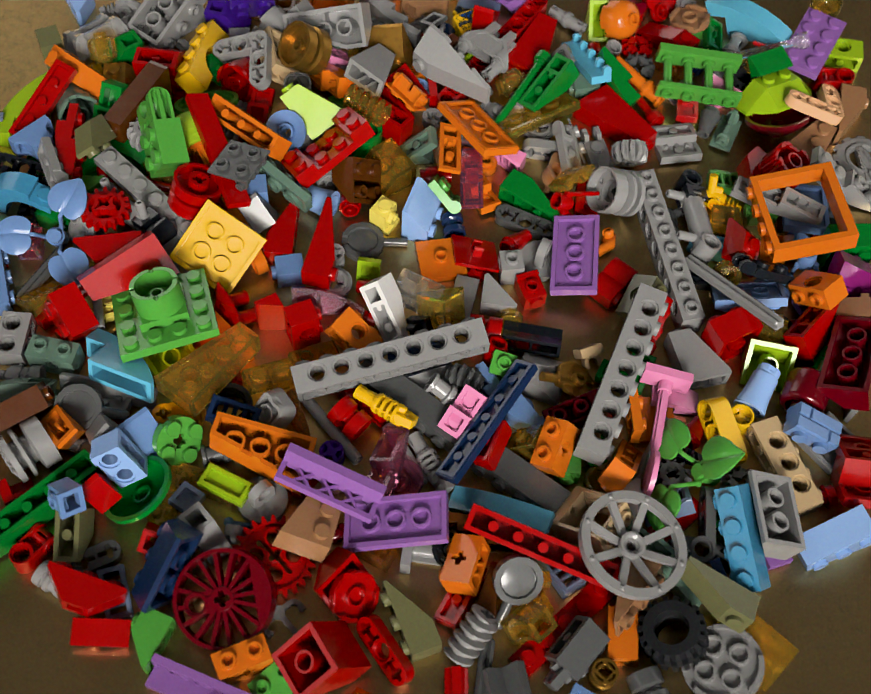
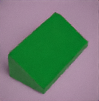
M783 46L747 57L751 78L761 77L793 66Z

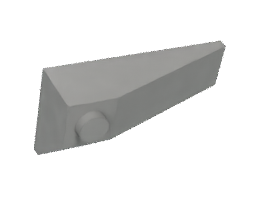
M354 3L282 14L284 30L294 21H303L328 32L332 40V46L353 49L369 45L372 28L369 3Z

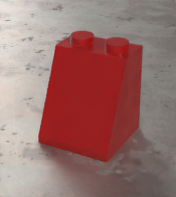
M310 621L271 655L293 694H325L353 683L372 667L345 621Z

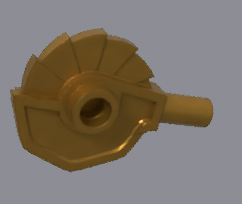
M573 361L559 364L556 373L542 371L539 374L540 381L554 383L556 387L562 388L571 398L594 390L592 385L595 382L588 371Z

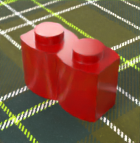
M616 256L598 274V294L589 296L608 310L613 305L618 306L634 274H638V271Z

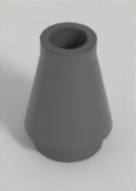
M706 106L701 110L697 135L700 138L707 139L721 119L719 109L713 106Z

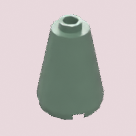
M71 82L56 104L58 120H66L70 103H79L81 112L85 114L86 123L93 117L94 104L99 102L91 94Z

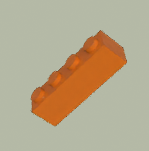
M215 93L211 102L220 124L251 145L270 150L268 156L281 162L292 142L229 100Z

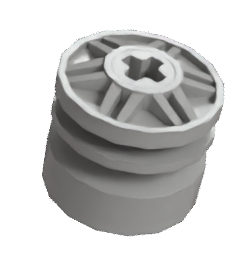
M609 166L598 167L589 177L586 191L600 192L597 196H586L591 210L601 214H613L623 217L633 216L642 207L646 196L644 179L640 173L633 170Z
M35 415L19 423L23 433L20 437L11 429L7 430L12 440L8 444L0 434V455L12 474L14 473L23 483L29 481L24 469L29 467L35 476L39 475L35 465L36 462L40 461L49 469L63 460L48 433Z

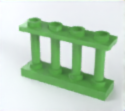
M660 43L655 54V62L664 63L663 80L659 81L655 89V96L665 99H680L686 102L696 101L706 105L712 104L727 108L737 107L742 98V92L733 91V74H736L743 62V54ZM672 65L684 66V83L672 82ZM693 68L704 69V86L692 85ZM713 71L725 72V90L713 88Z

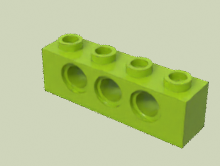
M790 37L789 40L784 44V46H783L784 49L786 48L787 44L789 43L791 37ZM839 38L823 67L849 68L854 73H857L864 60L863 41Z

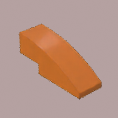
M328 63L320 73L309 75L311 83L320 91H329L336 98H350L353 95L354 83L344 76L345 70Z

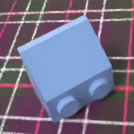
M421 177L416 178L402 210L401 238H408V240L414 242L429 240L430 237L434 238L437 229L436 221H441V216L444 213V208L441 207L442 202Z

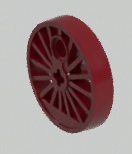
M232 547L211 549L193 558L181 571L173 591V612L179 628L188 639L205 649L220 651L235 644L232 620L244 637V640L261 633L264 634L272 622L276 610L277 591L275 581L267 566L254 554ZM221 553H230L224 578ZM237 555H241L246 560L233 578ZM211 556L214 559L217 580L205 562V559ZM197 565L200 566L211 585L192 573ZM250 567L251 577L239 584ZM189 578L206 591L186 589L184 586ZM253 584V590L241 593L242 590ZM188 594L184 600V605H182V595ZM225 595L230 597V600H227L226 603L215 602V599L223 598ZM255 596V602L242 600L245 597ZM200 597L204 601V607L200 612H197L194 604ZM241 605L257 608L258 618L242 608ZM183 611L192 616V618L186 621ZM237 612L258 626L251 635ZM203 617H207L197 634H195L190 626ZM215 620L211 643L202 640V638ZM223 620L228 646H218Z

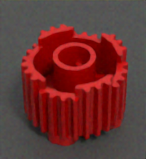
M784 141L762 158V161L758 163V170L762 174L809 166L811 159H809L806 151L797 150V147L794 148L792 143ZM798 185L789 186V187L792 188V189H794V188H796Z

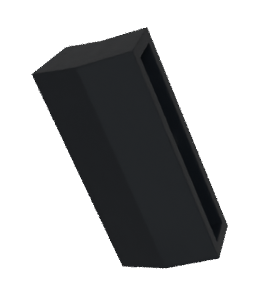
M505 320L502 338L506 340L507 348L510 350L559 358L563 330Z

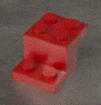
M840 434L839 446L835 449L837 455L829 480L842 506L853 509L862 504L865 509H871V437Z

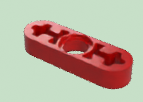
M376 614L361 617L357 622V632L388 680L395 686H402L411 682L414 678V667L382 619ZM382 643L388 646V657L382 652Z

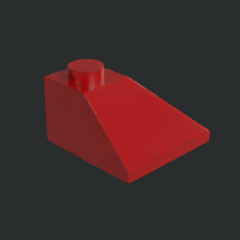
M729 218L721 257L731 265H733L731 260L733 255L740 252L747 254L749 259L757 260L761 239L733 218ZM745 274V275L748 276L749 278H753V277H754V276Z
M339 546L319 564L313 588L329 610V590L334 580L342 572L349 569H361L369 573L354 552Z

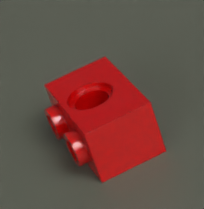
M311 298L283 307L286 333L294 351L321 342L320 333L323 332V327L320 320H322V315L319 307H314Z

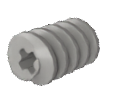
M478 604L471 606L474 613H466L465 617L468 621L462 620L459 623L461 629L457 628L454 630L453 634L456 638H448L447 642L450 647L445 646L443 648L446 655L453 662L463 667L473 665L475 659L480 655V650L486 647L487 642L492 639L493 634L497 632L499 627L493 614Z

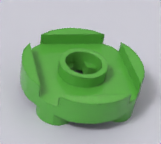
M175 414L169 416V420L165 421L164 424L160 423L154 431L152 438L154 451L157 452L158 457L172 466L194 462L200 450V445H202V426L186 415ZM179 434H181V442L178 445L173 443L174 438H178Z

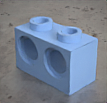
M119 428L91 440L90 459L92 463L106 473L108 479L114 481L120 488L148 476V457Z

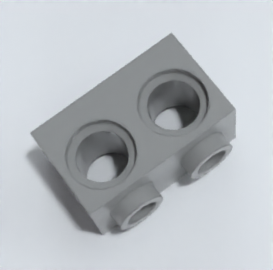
M3 311L0 320V365H19L22 363L24 367H27L28 361L24 353L32 335L36 334L38 326L32 313Z

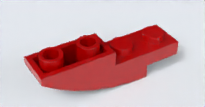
M70 103L66 120H57L55 127V145L58 158L63 164L64 172L68 174L70 180L82 179V163L87 158L85 156L78 159L76 156L74 130L85 123V114L81 112L79 103Z

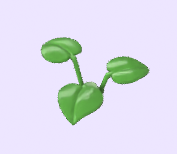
M669 418L664 424L662 442L658 450L660 457L672 460L679 453L694 464L691 469V475L695 481L670 484L668 488L663 484H658L653 488L650 497L664 505L676 518L681 509V498L674 489L690 486L701 487L702 483L716 486L720 482L721 477L733 469L744 457L745 452L729 439L723 436H714L706 442L702 449L703 460L698 461L682 450L691 441L688 426L681 420ZM647 510L648 521L655 531L665 527L655 514Z

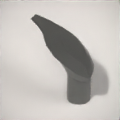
M667 207L677 234L679 228L676 218L684 217V212L682 209L672 210Z

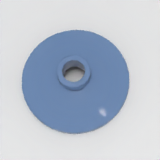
M280 110L272 114L267 120L266 126L292 142L287 152L302 147L306 139V125L299 114L291 110ZM290 129L291 134L287 137L286 131Z

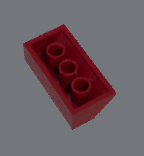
M837 315L817 389L844 409L870 412L871 318Z

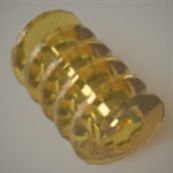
M355 83L348 88L344 96L343 107L349 106L375 127L384 125L391 114L392 104L386 106V100L382 99L379 101L377 95L372 97L371 92L365 93V89L362 87L358 89V85Z

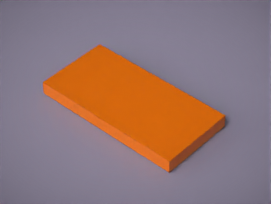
M474 100L441 101L438 103L437 109L482 157L518 153L520 147Z

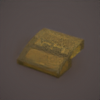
M756 614L755 621L745 631L752 635L764 656L765 673L760 688L767 692L800 650Z

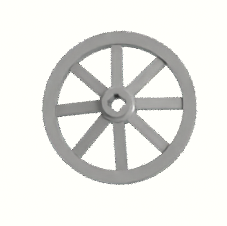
M613 491L593 502L582 517L578 532V543L582 559L592 576L610 592L631 600H650L664 595L681 579L687 564L688 551L686 539L676 518L656 499L636 491ZM619 502L639 505L630 532H627L617 506ZM605 506H608L618 536L593 521L598 511ZM649 510L666 527L642 538L639 535V531L646 512ZM591 531L614 545L615 548L594 554L591 544ZM671 535L675 549V558L646 550V546ZM619 557L621 565L618 580L608 574L599 562ZM641 558L672 567L673 569L669 577L659 584ZM631 562L649 585V588H637L627 585Z

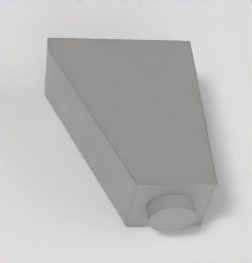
M379 43L351 57L344 76L374 98L379 99L396 55Z
M677 328L667 333L663 345L672 368L694 374L690 390L727 383L732 373L731 368L691 328L683 330Z

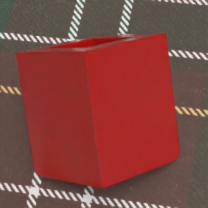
M4 478L0 480V495L4 504L8 506L35 485L32 479L29 478V481L25 483L21 481L11 486L7 479Z

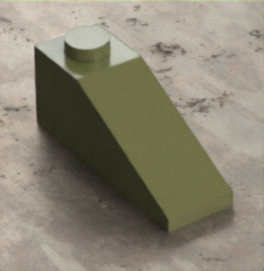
M692 556L687 558L686 568L681 577L682 581L717 621L738 633H742L755 621L760 596Z

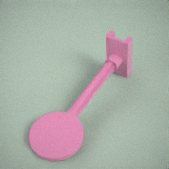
M646 362L644 372L639 380L641 383L656 386L658 393L650 441L651 454L641 487V493L648 496L652 494L660 465V452L658 450L662 442L669 396L672 391L687 394L694 379V374Z

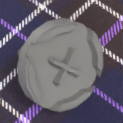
M547 238L535 240L526 244L522 249L525 266L524 273L538 269L541 282L551 278L552 240Z
M264 476L250 479L249 481L254 483L255 486L250 490L242 508L238 507L243 519L249 523L254 520L257 524H261V516H264L267 522H270L272 514H275L276 521L281 520L287 512L289 503L286 488Z

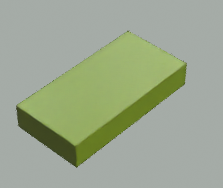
M212 462L208 464L197 481L198 487L240 508L244 506L250 490L255 486L254 483Z

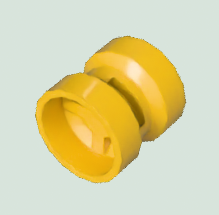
M737 404L732 408L742 436L753 423L755 416L749 406Z

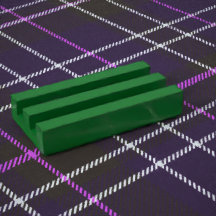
M710 16V24L703 30V49L709 48V50L723 51V24Z

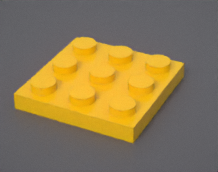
M208 199L169 257L187 271L204 268L209 286L215 289L216 283L219 282L227 293L231 294L267 239Z

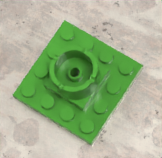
M167 267L147 269L138 273L131 280L129 290L111 295L119 352L123 363L220 336L204 268L190 270L176 275L172 269Z

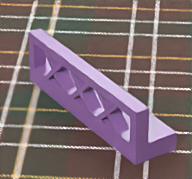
M292 442L273 479L369 524L387 486ZM287 466L296 470L299 477L292 479L282 473ZM316 479L320 481L323 488L317 490L311 488L308 480ZM340 490L344 492L347 499L341 501L335 499L332 491ZM364 501L372 505L369 513L359 510L355 502Z
M154 653L151 659L154 668L145 683L147 688L161 694H250Z

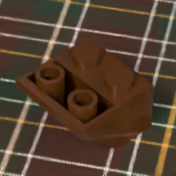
M346 157L332 169V182L349 203L374 205L382 195L381 160Z

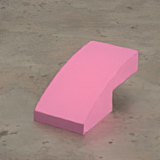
M466 384L437 426L459 440L488 397L469 384Z
M651 385L650 406H657V387ZM690 389L687 394L672 391L668 399L667 408H673L674 414L698 416V393Z

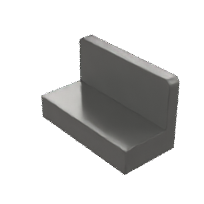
M514 661L502 668L487 667L483 669L487 694H532L524 661Z

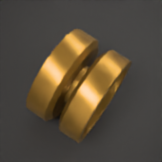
M303 21L290 23L283 31L278 45V56L281 63L287 68L299 70L307 75L320 73L327 66L332 52V40L329 33Z

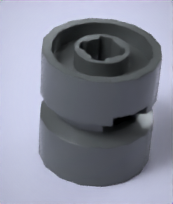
M659 666L641 669L626 678L632 694H670L667 688L662 687L665 680Z

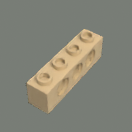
M778 416L752 423L745 436L763 471L791 477L799 517L816 512L824 503L822 492L811 479L810 470L799 457L798 448L795 444H792L789 436L783 432L784 424L780 422ZM782 464L788 466L789 469L784 468ZM794 486L799 487L801 491L796 490Z

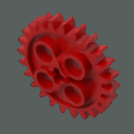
M272 514L270 522H267L266 518L261 516V524L258 525L252 520L251 530L243 527L242 532L245 537L237 535L236 541L240 545H233L232 548H239L250 553H258L262 556V562L269 571H278L282 578L275 582L277 596L281 594L286 600L289 590L294 595H297V585L302 588L306 587V582L303 578L311 580L313 575L308 570H315L316 564L311 562V559L300 555V559L297 562H290L286 558V554L289 551L272 546L267 541L269 535H278L286 523L285 515H283L280 522L276 521L275 514ZM258 541L261 542L265 549L261 546H258L256 543ZM270 554H271L272 556L278 554V555H279L278 561H277L276 559H274V560L271 562V561L269 560ZM237 555L236 563L238 564L235 565V573L239 571L246 560L241 555ZM250 567L241 579V581L247 580L249 577H251ZM284 567L290 569L292 573L288 574ZM253 584L245 588L244 591L249 589L250 587L253 588Z

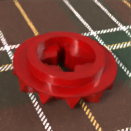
M635 33L633 36L622 39L621 52L625 57H628L629 54L634 55L636 52L641 55L646 53L648 58L652 54L653 45L650 44V39H644V35L637 36Z

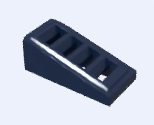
M213 394L205 421L214 423L218 405L223 406L221 411L223 413H227L228 407L233 408L231 415L236 416L238 410L243 411L241 417L245 419L248 412L253 413L251 420L256 422L259 420L262 409Z

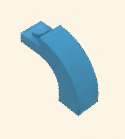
M13 171L3 172L0 174V212L7 214L13 202H20L51 214L52 210L48 205L47 199L50 187L38 183V177Z

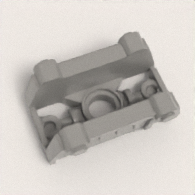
M101 13L96 16L95 20L80 28L64 32V47L83 61L88 58L94 59L105 54L115 37L130 31V29L118 17H110Z

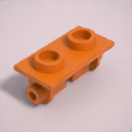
M395 73L393 76L394 81L385 83L391 90V94L400 98L405 103L407 109L413 112L426 111L424 105L428 102L427 95L416 85L410 90L413 82L404 73Z

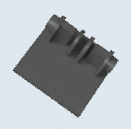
M230 140L207 170V173L234 180L237 190H246L251 180L256 178L261 167L266 164L270 150Z

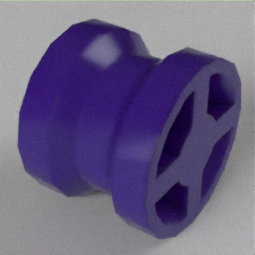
M329 440L320 446V456L343 466L345 460L344 448L340 442Z

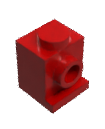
M538 269L516 275L514 290L523 309L538 308L545 304L547 292L540 280Z

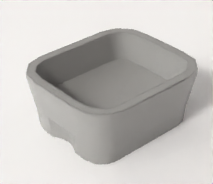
M278 387L264 392L254 405V407L262 409L258 422L286 429L296 415L294 403L286 392Z

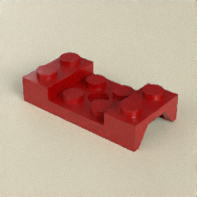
M349 106L340 110L331 119L335 127L326 131L323 137L310 144L304 152L295 148L284 155L280 164L289 175H292L301 187L308 189L375 135L368 121Z

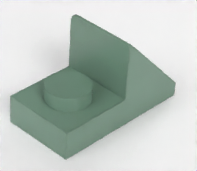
M430 125L399 147L401 164L420 165L434 163L433 149L438 147L436 128Z

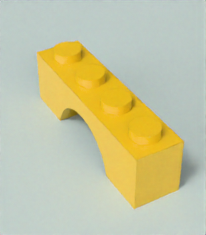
M213 19L206 24L203 22L195 29L196 34L189 42L190 47L183 55L184 60L177 68L178 73L174 81L188 94L202 93L208 89L213 76L207 66L206 56L211 53L213 54L212 49L217 41L229 38Z

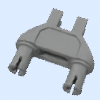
M495 21L485 29L465 32L459 37L458 43L453 47L457 53L460 51L463 55L470 53L489 65L480 73L488 83L499 73H505L508 70V54L516 47V43L513 41L517 38V34L509 31L499 39L500 33L497 31L501 28V25Z

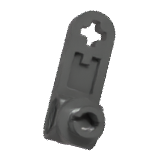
M702 486L699 492L698 537L685 536L688 551L687 558L692 556L705 564H710V561L717 558L725 560L724 552H720L724 550L725 543H716V509L713 504L715 487ZM668 539L667 543L674 548L672 539ZM697 543L704 549L702 557L698 556L695 552V545Z

